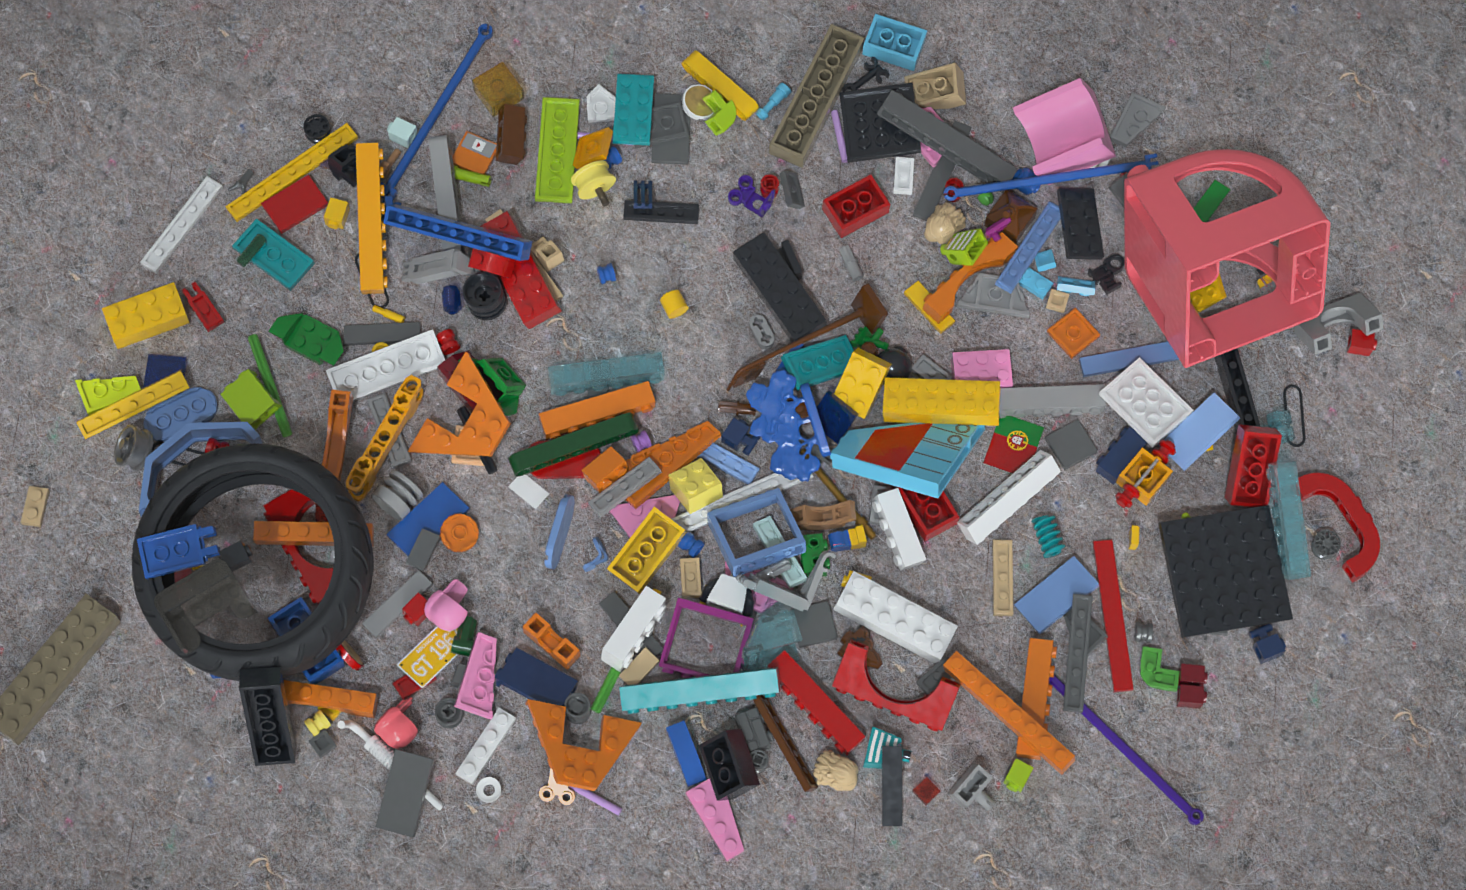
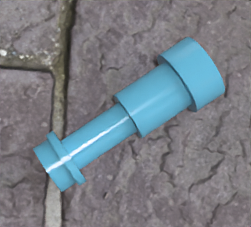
M780 83L775 88L776 91L769 98V102L763 108L758 109L756 115L761 120L768 118L770 110L791 94V90L786 84Z

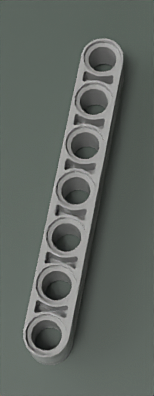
M449 135L430 137L429 148L438 216L461 222ZM441 239L442 251L454 249L465 254L464 245Z

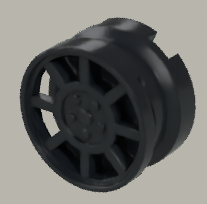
M314 114L304 121L303 129L307 140L314 144L331 134L329 121L323 115Z

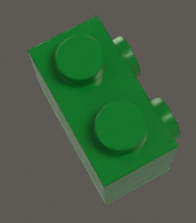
M822 533L803 535L806 541V552L800 554L802 570L807 578L820 554L828 550L827 539H823ZM826 558L823 567L830 569V560ZM823 572L822 576H827V572Z

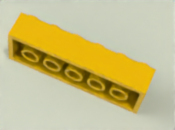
M885 378L884 422L999 426L1000 381Z

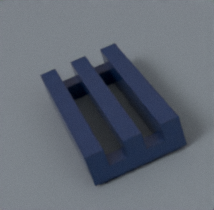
M634 180V208L652 209V181H648V184H645V181L637 183V180ZM637 189H641V204H637ZM645 189H648V204H645Z

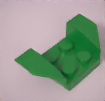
M303 313L278 317L268 331L281 338L283 344L288 349L319 365L325 361L334 366L344 352L339 331L308 315H303Z
M503 357L482 360L472 358L476 367L479 370H483L484 374L495 382L496 388L504 393L497 401L502 407L506 416L516 414L519 396L522 394L526 384Z

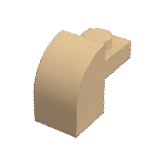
M542 237L532 244L531 252L546 272L564 262L561 250L552 240L547 241Z

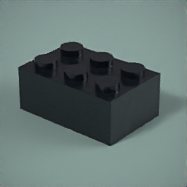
M742 729L725 730L699 745L717 801L733 800L760 785Z

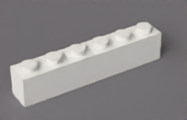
M1039 450L963 516L957 524L965 538L976 545L979 544L993 530L997 529L1001 523L1011 517L1016 510L1026 504L1048 482L1052 481L1061 472L1052 455Z

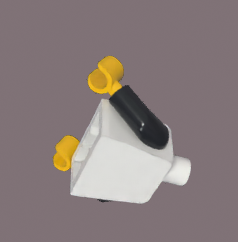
M721 574L719 578H714L704 586L699 598L700 602L698 603L746 617H752L754 609L752 591L739 583L732 574L730 576Z

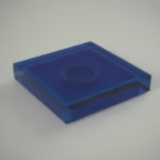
M148 354L143 388L179 370L182 371L185 377L187 358Z
M830 390L826 392L817 406L825 434L838 444L841 437L845 436L857 418L858 413Z

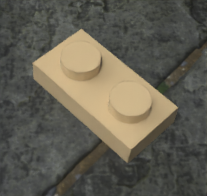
M29 486L21 518L22 525L42 526L49 496L48 488Z
M699 558L680 559L682 598L700 597L702 591Z

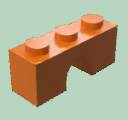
M535 613L523 625L524 634L566 670L580 657V650L568 639H563L557 635L551 628V625L539 614Z

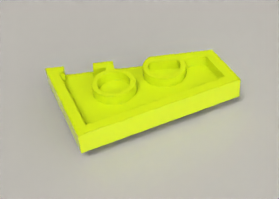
M136 376L112 377V379L103 380L97 378L88 381L75 380L88 415L141 389Z

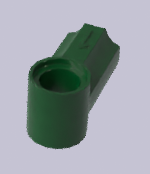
M467 616L458 627L450 653L466 657L470 656L477 620L473 617Z

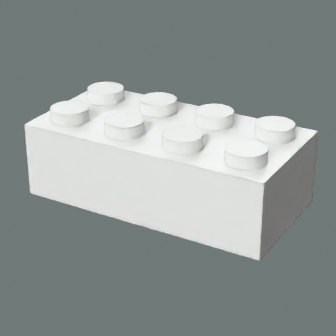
M646 586L603 647L601 660L619 672L623 668L627 669L633 660L634 652L638 653L642 648L645 636L649 637L653 632L655 621L659 622L664 616V611L667 607L665 606L666 598Z

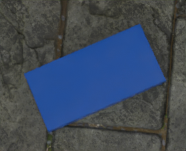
M442 482L386 535L399 549L409 556L422 528L440 536V528L449 516L454 514L465 515L470 509Z

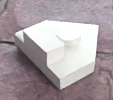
M598 84L586 96L588 123L614 121L616 97Z

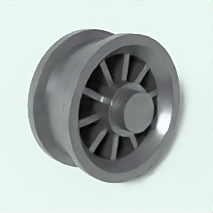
M134 425L126 426L120 433L115 445V463L119 466L129 465L135 471L142 469L145 465V458L154 451L152 450L153 435L151 431L146 429L140 431Z

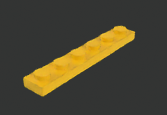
M179 370L76 421L84 438L87 439L190 388L182 371Z

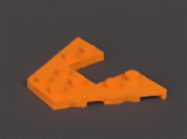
M465 352L447 385L476 402V407L459 436L427 418L408 452L492 457L511 423L508 417L504 414L502 407L492 394V390L473 362L470 353Z
M531 699L526 701V706L528 705L533 717V725L538 730V738L542 748L544 747L548 764L553 770L556 784L595 791L641 726V722L603 715L601 718L598 751L562 744L566 707Z

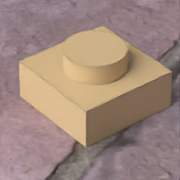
M1051 289L1046 308L1064 313L1069 294Z

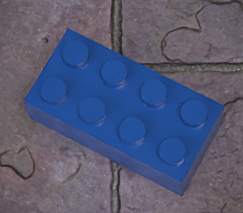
M302 597L268 617V620L280 637L300 625L312 612ZM335 649L324 660L312 668L302 671L309 684L316 685L345 667V664Z

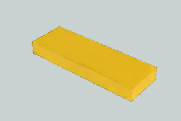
M917 281L904 291V295L931 325L942 334L955 323V320L948 315L938 324L923 310V300L929 292Z

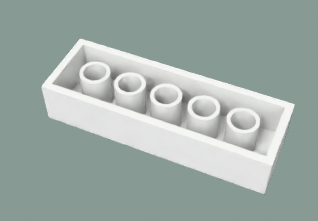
M855 571L851 574L833 609L934 664H937L942 659L958 627Z

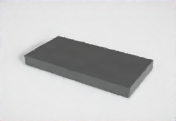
M654 94V107L681 102L682 106V94ZM684 110L683 113L689 137L652 145L651 163L689 164L690 117Z
M395 749L376 828L412 838L415 837L434 759Z

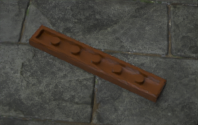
M764 694L757 695V699H753L803 790L805 792L816 790L818 788L817 783L770 700L765 698Z

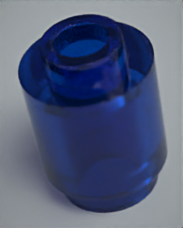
M455 285L443 287L441 293L443 311L450 315L459 313L462 309L460 290Z

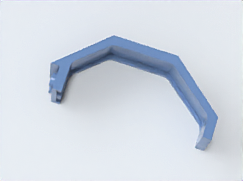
M248 422L187 423L145 458L139 504V514L141 517L149 501L154 496L158 473L196 442L208 441L210 437L217 439V441L246 440L250 444H263L260 435Z

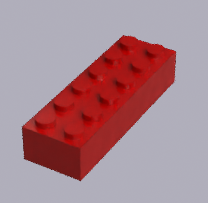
M508 211L479 226L523 238L517 224ZM531 251L529 260H516L511 279L499 276L523 324L529 330L562 312Z

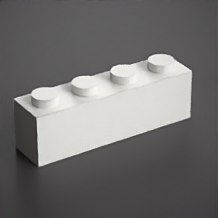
M896 488L876 495L872 499V506L879 515V524L886 533V542L893 551L895 565L899 566L900 571L922 564L926 557L899 489Z

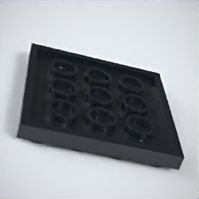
M913 83L839 93L848 163L921 153L920 141L877 115L891 90L902 94L904 98L915 103Z

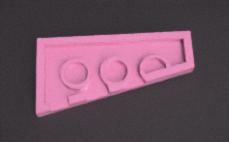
M478 632L454 707L491 720L493 718L492 702L494 701L493 683L495 681L494 664L496 662L497 639Z
M710 778L685 793L725 860L729 861L744 852L729 800L717 801Z

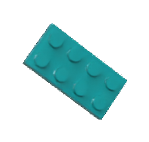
M617 74L613 144L650 146L654 75Z
M255 219L232 245L235 251L290 291L315 264L314 260L258 219Z
M844 335L783 354L781 360L788 373L796 377L795 387L797 390H800V385L809 382L810 386L841 377L854 349L847 336Z

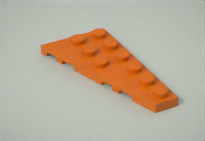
M706 421L687 430L685 434L669 438V441L663 444L658 443L631 455V458L626 460L629 468L626 474L648 457L655 462L662 473L625 500L637 509L669 482V474L691 463L721 437L720 431L709 421Z

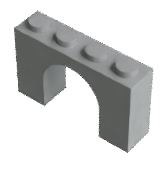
M1361 293L1324 306L1322 313L1318 317L1294 326V334L1317 355L1332 349L1331 333L1326 329L1327 326L1339 322H1348L1356 325L1367 336L1384 329L1382 313Z

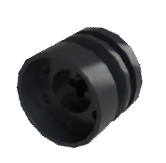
M477 272L465 281L463 297L473 316L484 321L493 320L504 312L507 298L499 279L494 274Z

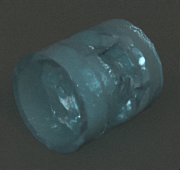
M1276 411L1266 416L1268 427L1276 428L1282 434L1280 444L1291 442L1296 438L1294 428L1290 426L1293 423L1290 411Z

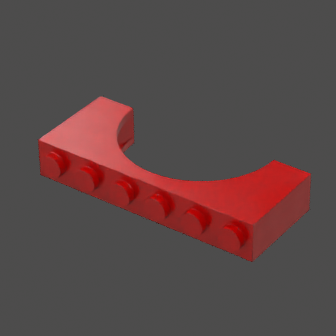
M291 489L263 505L266 510L263 514L267 521L300 522L306 511L315 503L305 495ZM281 545L286 555H291L293 560L290 562L295 571H300L302 576L299 578L303 586L309 587L311 592L308 595L312 602L319 604L328 589L333 568H322L310 564L303 559L297 545Z
M851 639L832 684L836 688L835 690L843 694L850 693L859 701L867 700L872 702V705L876 708H887L896 716L904 715L909 717V721L920 724L921 722L926 724L930 730L942 731L961 684L942 677L938 686L922 698L915 700L892 698L883 693L874 684L867 668L869 646Z

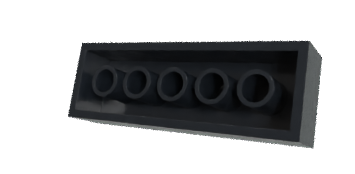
M764 232L733 251L734 261L791 342L827 325L825 317Z
M281 667L240 669L239 691L255 766L295 763L296 743Z

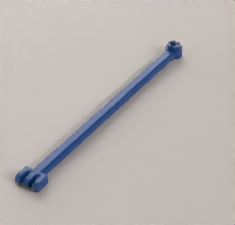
M488 24L479 26L477 38L386 184L381 182V185H384L385 196L390 194L389 196H392L394 200L398 194L397 190L394 189L482 45L493 36V29L491 26L488 29Z
M1144 155V160L967 187L955 188L954 186H948L943 193L953 190L955 193L953 197L945 195L944 198L948 201H954L957 197L1125 173L1138 165H1146L1150 170L1152 169L1151 166L1159 165L1158 161L1151 162L1150 158H1157L1158 155Z

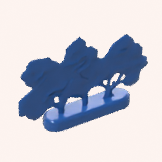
M783 369L772 373L768 387L764 384L753 383L751 388L748 389L746 397L751 407L761 412V416L753 420L749 434L756 437L761 436L762 440L769 444L774 441L778 444L777 450L771 457V471L776 474H782L784 478L789 480L798 478L801 482H808L811 473L818 471L821 466L820 460L811 454L812 446L814 444L818 445L822 457L830 456L831 451L809 382L800 385L803 397L798 398L793 394L796 377L787 374L786 370ZM787 398H792L793 401L788 402ZM805 402L809 417L802 419L795 411V408L800 403ZM811 422L814 436L810 439H805L800 435L799 427L801 424ZM802 439L804 442L800 443L798 440ZM805 444H808V446L805 447L807 451L803 455H800L799 450L801 449V447ZM807 454H809V459H805Z

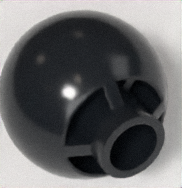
M896 346L882 351L877 356L892 364L886 378H909L912 365L904 348Z

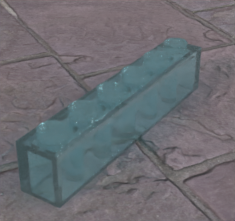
M660 352L548 367L547 375L551 395L563 396L570 392L580 394L586 390L601 391L609 387L618 389L624 385L633 386L649 381L651 384H657L664 380L665 371Z
M1287 460L1269 463V469L1266 470L1268 480L1271 482L1269 495L1273 499L1274 504L1272 516L1276 519L1274 533L1279 542L1277 548L1279 557H1281L1282 573L1287 580L1311 577L1296 461Z

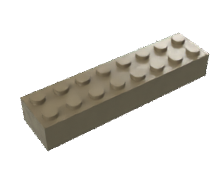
M833 24L830 25L769 144V154L803 168L840 95L839 93H841L863 50V37Z
M88 594L82 597L0 696V732L18 746L119 625L120 620L114 613Z

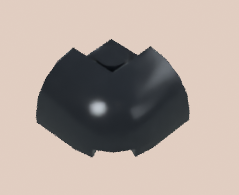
M346 144L328 156V165L333 176L338 181L343 178L352 187H355L357 185L356 146H348Z

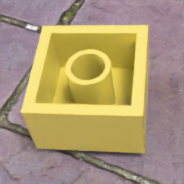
M702 458L669 474L670 490L689 514L723 497L722 482Z

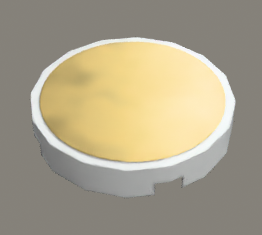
M700 84L687 88L681 99L685 113L695 120H707L713 114V111L702 98L712 92V90Z

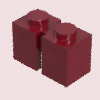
M1181 664L1178 668V671H1180L1178 681L1180 689H1177V707L1200 709L1203 703L1207 701V691H1204L1203 686L1207 684L1208 672H1205V666Z

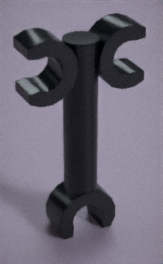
M872 57L871 62L874 65H868L867 62L864 63L865 70L869 72L853 84H845L842 91H855L874 76H876L877 83L881 84L882 78L880 76L884 75L888 79L890 74L886 69H882L878 65L875 57Z

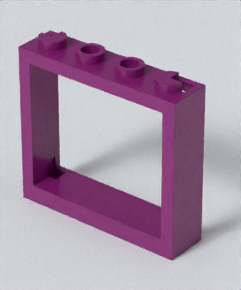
M678 598L659 662V667L663 668L662 672L673 675L675 671L682 673L681 677L683 678L710 675L667 663L682 609L746 626L733 671L740 672L754 618Z

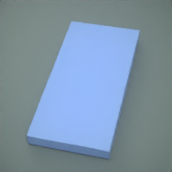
M1213 393L1164 439L1165 441H1171L1175 445L1176 453L1174 455L1169 454V457L1185 471L1226 433L1240 417L1219 396Z

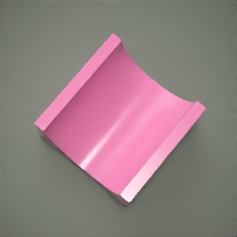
M1081 78L1013 107L1015 115L1021 121L1032 144L1036 158V165L1032 168L1037 176L1088 169L1116 157L1095 92Z

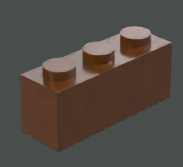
M504 103L498 110L496 161L517 165L525 157L524 142L526 140V132H524V128L527 123V115H525L524 107Z

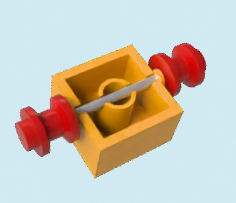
M1161 440L1159 442L1160 448L1158 450L1153 449L1151 454L1144 448H1141L1121 472L1116 483L1124 491L1123 493L1118 492L1115 495L1118 505L1123 508H1130L1133 505L1131 500L1136 498L1147 506L1169 480L1173 470L1165 464L1169 462L1167 458L1169 454L1174 455L1176 453L1175 445L1171 441Z

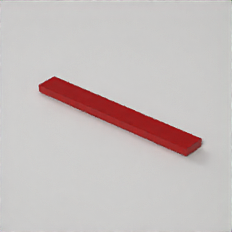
M1093 541L1097 580L1100 585L1099 594L1104 630L1108 636L1106 644L1113 693L1133 691L1113 541Z

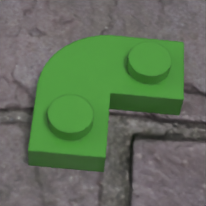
M1143 646L1139 667L1143 681L1152 688L1176 692L1180 671L1160 668L1162 649Z

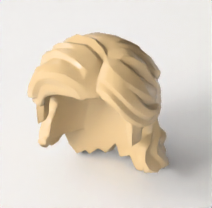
M945 202L943 205H937L934 213L926 221L924 236L929 242L946 244L955 233L965 228L966 217L960 208L956 210V206H952L951 203Z
M832 750L823 751V754H820V757L817 758L819 763H816L814 765L816 768L813 769V775L817 778L816 783L823 786L829 785L837 791L853 790L857 784V774L859 772L856 763L845 756L835 754Z

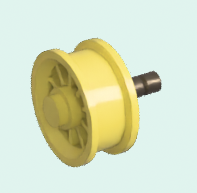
M600 160L589 163L576 171L571 178L572 184L578 188L580 199H591L598 196L603 207L610 204L605 192L616 182L615 176L608 171L609 165L606 161Z

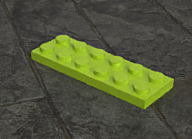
M543 97L535 190L536 202H573L574 185L571 182V178L575 173L573 161L577 147L580 99Z

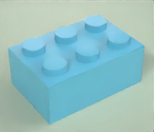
M875 14L863 45L862 55L871 58L875 57L877 60L915 71L926 41L927 30Z

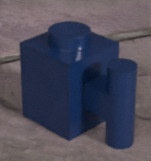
M733 418L721 435V442L735 451H738L743 444L746 447L742 452L749 456L761 436L756 437L753 435L752 438L748 437L750 433L748 423L742 419L737 420Z
M1271 624L1248 632L1251 639L1259 638V641H1256L1253 645V649L1260 664L1281 657L1286 651L1285 642L1282 638H1279L1277 633L1268 636L1267 633L1273 631Z

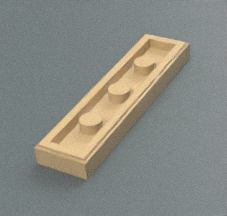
M993 540V616H1013L1012 540Z

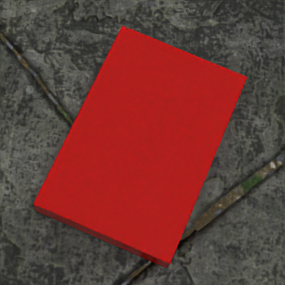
M307 175L262 202L261 206L279 232L283 234L327 207L328 202L311 177Z

